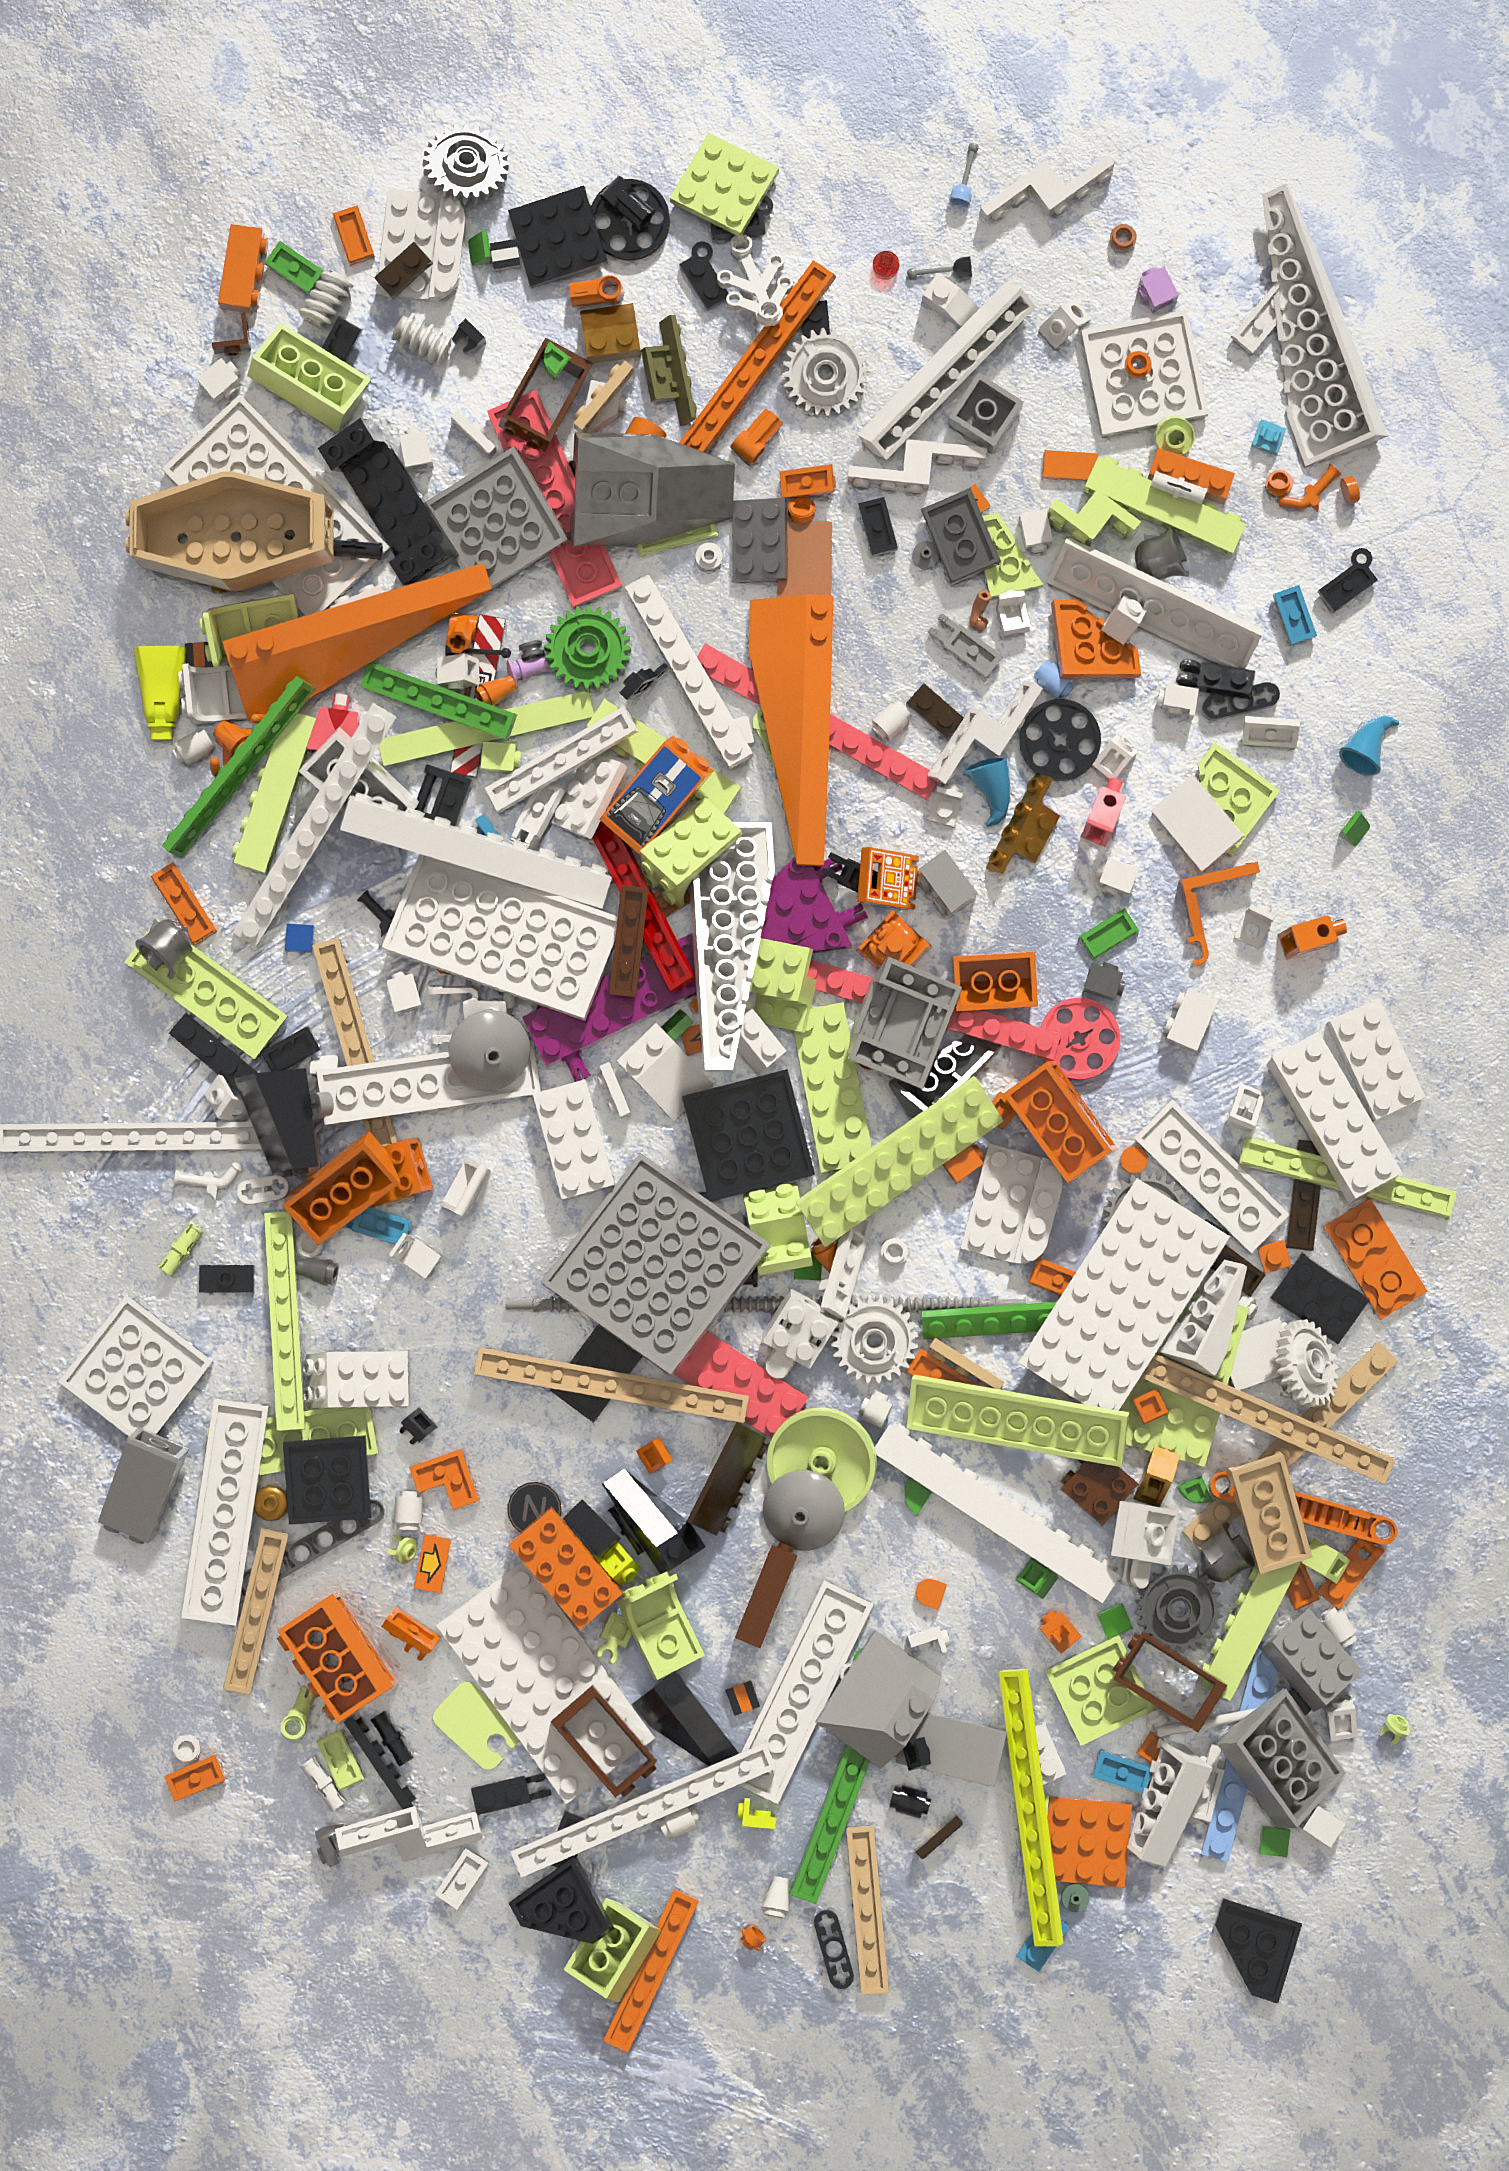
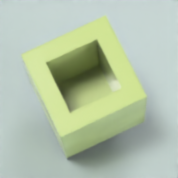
M483 741L482 772L510 774L515 771V768H520L521 752L517 751L516 744Z
M1314 1538L1309 1545L1312 1558L1303 1560L1301 1563L1337 1584L1350 1559Z

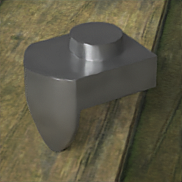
M346 1824L330 1825L315 1831V1836L320 1846L317 1849V1853L322 1863H328L330 1868L342 1862L331 1836L336 1834L335 1829L348 1826Z

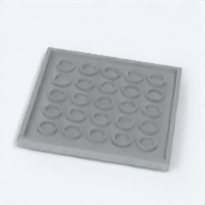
M639 1153L541 1283L603 1329L673 1377L771 1248V1244L649 1158Z

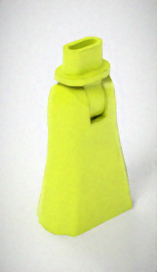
M134 647L142 709L146 722L149 723L147 728H150V740H172V728H175L173 722L178 717L181 687L178 672L183 671L182 664H185L186 647Z

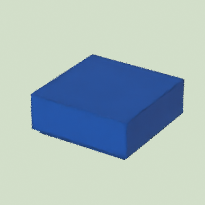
M287 923L285 951L313 953L312 945L315 926Z

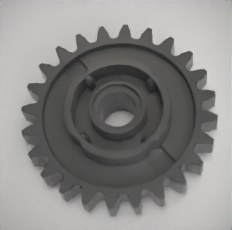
M1173 1565L1172 1572H1168L1165 1567H1162L1161 1576L1153 1572L1154 1581H1149L1146 1590H1138L1143 1595V1598L1135 1600V1603L1141 1605V1609L1134 1613L1142 1615V1619L1137 1622V1625H1145L1144 1632L1151 1633L1152 1637L1165 1645H1169L1173 1650L1179 1646L1181 1653H1185L1186 1646L1189 1645L1195 1651L1196 1642L1205 1646L1204 1637H1214L1210 1630L1211 1628H1220L1215 1623V1619L1223 1618V1615L1217 1613L1216 1610L1223 1607V1604L1216 1602V1598L1221 1593L1212 1592L1216 1584L1214 1582L1206 1584L1207 1574L1199 1578V1569L1195 1568L1192 1573H1189L1187 1565H1184L1182 1571L1178 1570L1177 1565ZM1177 1601H1182L1186 1605V1612L1180 1617H1176L1172 1613V1605Z

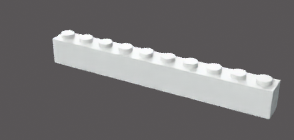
M356 793V796L349 795L340 824V830L594 907L603 908L612 879L611 874L607 873L608 869L603 866L592 864L590 868L581 865L582 861L573 857L566 856L565 860L555 857V852L540 848L539 852L529 849L528 844L514 840L513 844L502 841V836L488 832L487 836L476 833L477 829L471 826L461 825V828L450 825L451 821L441 817H435L434 820L425 818V813L418 810L409 809L408 812L398 810V805L388 801H383L382 805L372 802V797L365 794Z
M896 1423L895 1426L888 1425L875 1445L878 1457L1100 1603L1104 1602L1120 1577L1116 1573L1118 1567L1106 1559L1102 1563L1092 1557L1095 1552L1083 1544H1080L1079 1548L1069 1542L1072 1537L1060 1529L1053 1532L1046 1527L1049 1523L1036 1513L1033 1517L1023 1512L1026 1507L1013 1498L1010 1502L1000 1497L1002 1491L989 1483L987 1487L977 1482L979 1479L978 1475L967 1468L962 1472L954 1466L956 1461L944 1453L939 1457L931 1451L934 1446L922 1438L915 1441L908 1436L911 1431L899 1423Z

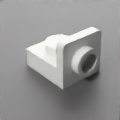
M1116 735L1092 765L1109 779H1116L1137 753V750L1133 748L1134 744L1128 738Z
M943 784V787L937 786L927 821L954 828L963 793L958 792V787L949 784Z
M938 1625L907 1635L911 1648L917 1646L918 1650L933 1646L932 1641L936 1639L942 1654L948 1653L946 1647L951 1645L946 1629L941 1631Z
M1337 1695L1325 1706L1329 1738L1331 1741L1357 1738L1356 1710L1351 1696Z

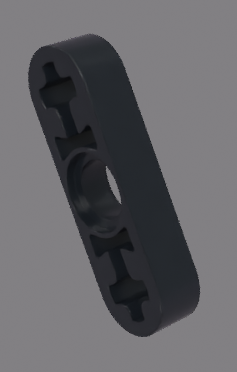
M1271 682L1253 685L1252 691H1255L1254 696L1261 695L1264 692V688H1267L1268 692H1273L1274 696L1271 697V702H1267L1266 698L1257 699L1256 703L1258 705L1253 706L1254 698L1251 694V699H1248V706L1244 709H1239L1234 705V697L1211 695L1205 699L1202 705V713L1208 720L1217 721L1271 708L1279 700L1280 691ZM1228 697V706L1232 712H1227V707L1219 709L1217 715H1214L1213 711H1208L1207 708L1210 707L1211 701H1215L1216 705L1225 704L1224 698Z
M830 1909L820 1910L815 1915L814 1926L829 1980L835 1988H848L854 1980V1973L838 1916ZM827 1914L828 1918L834 1919V1922L830 1924L832 1933L838 1931L839 1936H830L822 1940L821 1935H827L825 1927L819 1926L818 1922L822 1921V1916ZM831 1941H837L842 1946V1952L836 1957H831L826 1953V1946ZM846 1958V1963H841L843 1972H849V1976L845 1978V1983H840L839 1979L834 1980L833 1976L837 1975L836 1965L830 1967L829 1962H838Z

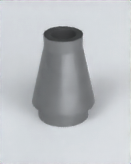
M299 1259L296 1268L297 1275L309 1278L324 1286L328 1284L334 1285L339 1272V1265L333 1263V1260Z

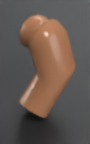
M986 590L978 592L972 606L969 621L970 626L980 632L989 623L988 619L983 617L991 598V594Z

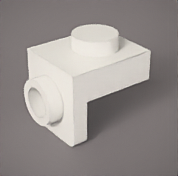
M1009 590L998 595L996 610L1003 636L1030 631L1031 626L1024 603L1025 591Z

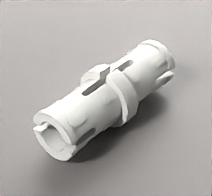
M1155 471L1150 486L1151 488L1173 494V498L1178 499V497H1182L1202 505L1207 488L1185 482V478L1179 477V479H1176L1158 471Z
M315 1757L300 1766L313 1784L314 1788L312 1789L315 1793L318 1792L331 1812L346 1802L332 1783V1777L327 1776Z

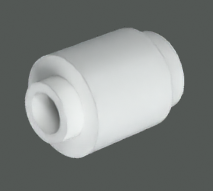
M897 700L894 704L890 703L872 720L874 724L872 730L881 740L884 738L891 740L909 723L908 720L912 715Z
M203 729L199 732L196 730L175 742L177 748L172 751L180 764L186 762L187 766H190L209 755V751L215 747Z
M401 1491V1497L395 1496L394 1523H397V1530H419V1523H422L423 1497H417V1492Z
M1332 1607L1321 1614L1322 1619L1320 1621L1343 1648L1357 1640L1354 1634L1356 1631L1343 1609L1336 1610L1335 1607Z
M694 1805L691 1807L687 1806L658 1819L666 1839L670 1837L675 1839L697 1829L696 1822L701 1821Z

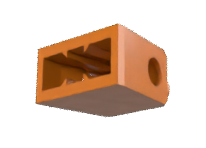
M1326 915L1293 925L1279 933L1278 938L1285 958L1288 960L1335 943L1337 936L1347 933V927L1342 918L1331 921L1330 916Z

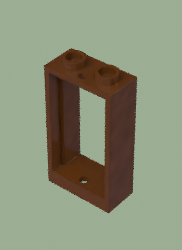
M545 337L505 409L498 426L507 435L517 436L525 440L531 448L541 449L546 452L589 374L593 363ZM551 342L571 357L570 362L563 371L576 377L577 380L545 436L512 418L511 415L540 365L548 343Z
M781 1542L778 1543V1546L771 1545L736 1632V1639L761 1648L798 1556L793 1553L794 1547Z
M1143 1631L1140 1636L1135 1633L1127 1646L1131 1650L1126 1659L1120 1657L1112 1670L1116 1673L1113 1679L1199 1733L1228 1684ZM1145 1641L1214 1684L1194 1719L1124 1676Z
M594 1685L590 1686L551 1721V1724L615 1798L619 1794L623 1797L628 1795L636 1787L633 1783L640 1776L646 1779L657 1769L654 1764L658 1759ZM594 1698L647 1758V1761L618 1786L614 1784L564 1725Z

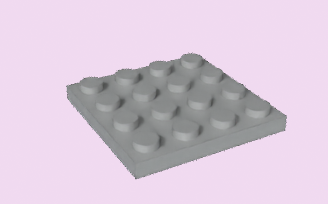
M514 446L426 501L458 552L459 556L455 559L461 570L484 563L491 588L499 585L570 540L519 451Z

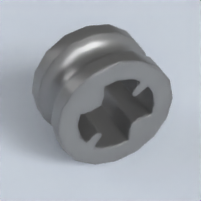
M534 640L519 645V650L523 651V655H521L522 660H528L545 654L544 650L540 648L542 640Z

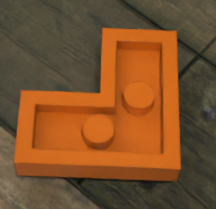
M462 1449L409 1467L418 1493L444 1484L453 1510L479 1501Z

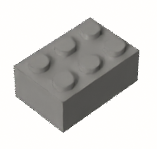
M1310 1608L1295 1615L1260 1648L1313 1712L1326 1706L1363 1672Z

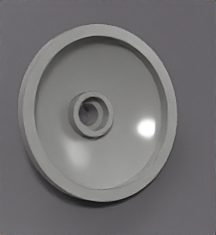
M497 1010L479 1011L465 1018L454 1030L448 1048L449 1061L457 1077L466 1085L482 1091L499 1090L511 1085L524 1072L530 1057L529 1038L523 1026L511 1015ZM496 1051L497 1056L494 1059H489V1053Z
M795 1470L785 1473L772 1483L764 1497L763 1517L768 1530L777 1541L794 1547L795 1550L810 1551L827 1545L839 1533L844 1521L845 1506L840 1491L831 1480L814 1471ZM796 1513H804L805 1519H799Z

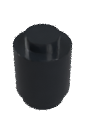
M904 1785L902 1787L895 1786L889 1807L894 1808L895 1812L920 1819L922 1814H928L931 1799L927 1798L926 1791Z

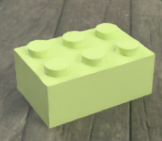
M606 1898L602 1905L615 1929L594 1944L580 1941L564 1971L604 1998L619 2002L661 1930L620 1902Z

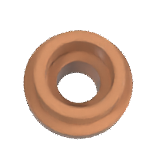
M1127 224L1115 226L1110 234V243L1118 251L1132 249L1137 240L1136 231ZM1124 234L1128 237V241L1120 242L1118 236Z

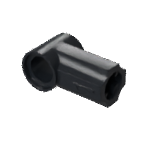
M619 175L600 194L602 200L615 212L619 211L638 229L645 227L655 214L654 210L636 194L633 187Z

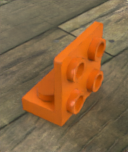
M419 1138L405 1139L383 1146L401 1182L377 1200L373 1206H379L413 1194L434 1190Z

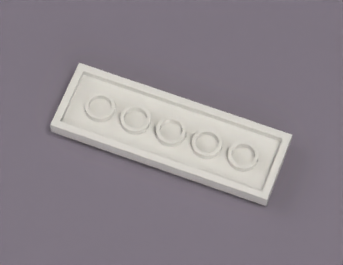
M1171 1100L1134 1138L1250 1254L1290 1215L1174 1100Z

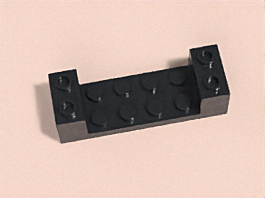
M359 418L317 448L331 471L343 472L393 552L395 558L389 561V564L403 585L424 581L459 556L375 420Z

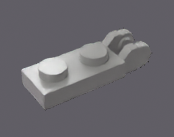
M940 614L937 618L940 623L954 632L947 638L936 628L930 627L927 631L928 634L943 644L945 649L987 679L1003 656L964 626L958 625L944 614Z

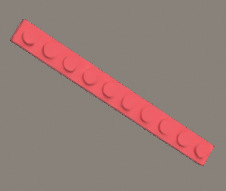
M705 643L697 658L708 677L760 706L753 670ZM830 714V747L924 800H928L937 784L936 781L927 776L930 771L929 769Z
M814 960L810 961L807 974L808 977L817 980L816 991L862 1004L869 983L872 980V977ZM956 1006L946 1028L1054 1061L1061 1038L1060 1033L983 1010L956 1011Z

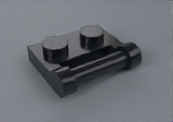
M426 764L424 769L425 777L417 797L419 803L414 810L425 813L424 817L434 820L435 817L451 821V826L456 827L472 779ZM437 777L443 780L430 814L424 812Z

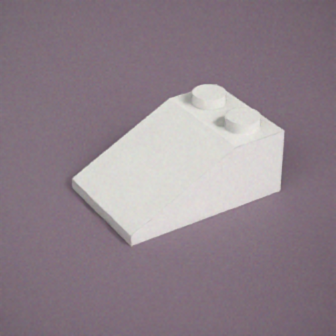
M657 1023L617 1060L621 1068L674 1122L685 1112L682 1096L708 1090L713 1085Z

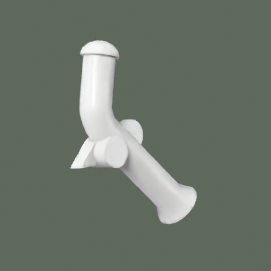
M237 1162L231 1163V1167L220 1179L214 1178L211 1172H205L203 1176L180 1173L176 1170L174 1186L184 1184L204 1187L216 1200L218 1189L221 1190L228 1187L237 1175L242 1172V1166Z

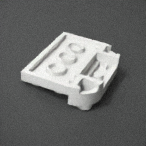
M388 189L379 272L413 242L433 262L427 270L396 298L439 302L440 299L450 295L455 288L457 289L460 281L459 274L466 226L464 209L459 199L455 203L451 195L444 199L443 192L441 194ZM377 282L376 296L391 298Z
M989 1143L960 1249L1013 1264H1026L1037 1259L1047 1246L1063 1185L1062 1176L1052 1161L1044 1157H1037Z

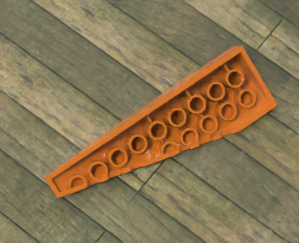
M484 563L222 641L248 721L251 720L253 714L266 715L269 707L278 700L285 691L286 685L293 681L296 676L310 683L316 689L309 697L310 699L492 590Z
M805 594L750 600L748 654L752 664L755 685L757 686L761 712L764 717L773 765L776 770L778 787L784 805L785 818L789 827L795 862L799 866L824 867L834 596Z

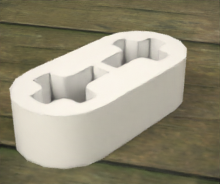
M280 1175L249 1179L239 1185L237 1195L243 1203L248 1205L278 1201L287 1196L290 1191V1185ZM275 1180H278L279 1184H284V1189L280 1190V1195H276L274 1191L266 1192L265 1187L273 1186ZM247 1185H251L253 1189L261 1188L262 1193L254 1194L252 1200H249L248 1196H243V1191L247 1190Z

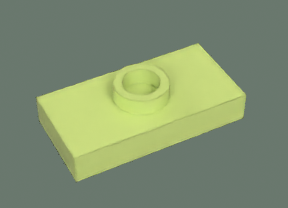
M342 1729L316 1741L339 1791L365 1779Z

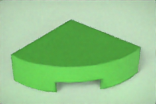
M549 342L543 355V364L549 377L555 380L570 362L571 357Z
M1202 1476L1176 1486L1179 1493L1189 1501L1195 1503L1213 1501Z
M908 1478L905 1485V1499L910 1510L918 1515L932 1492L913 1479Z

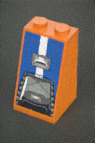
M673 735L663 742L599 820L641 855L640 850L675 821L714 770L709 767V763L705 758L694 754L684 740Z

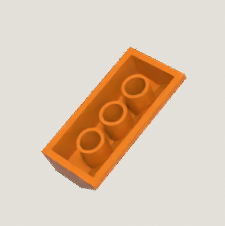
M368 1131L312 1176L290 1191L282 1206L319 1246L395 1188L401 1181L387 1151Z

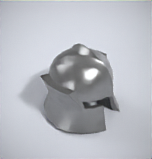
M1172 527L1160 535L1143 534L1145 540L1137 546L1135 551L1136 568L1139 571L1158 580L1171 576L1189 577V571H1185L1182 562L1187 561L1179 537Z
M154 919L149 933L135 942L137 950L155 971L163 963L166 964L169 969L167 975L169 979L175 977L180 963L193 950L188 927L173 919H165L161 922Z
M1224 1522L1215 1536L1200 1545V1570L1204 1571L1205 1575L1207 1574L1208 1578L1213 1581L1224 1582L1228 1580L1232 1584L1242 1570L1254 1567L1255 1562L1240 1534L1232 1539L1228 1531L1230 1524Z

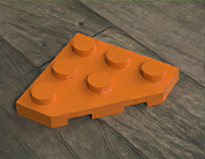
M1053 600L1051 609L1061 679L1140 677L1139 653L1133 644L1125 642L1123 645L1103 632L1101 629L1105 621L1101 617L1098 619L1088 611V606L1081 600Z

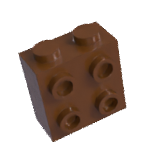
M1078 1459L1081 1465L1075 1472L1070 1469L1060 1480L1063 1484L1060 1490L1103 1526L1119 1508L1120 1501H1125L1138 1486V1483L1118 1466Z

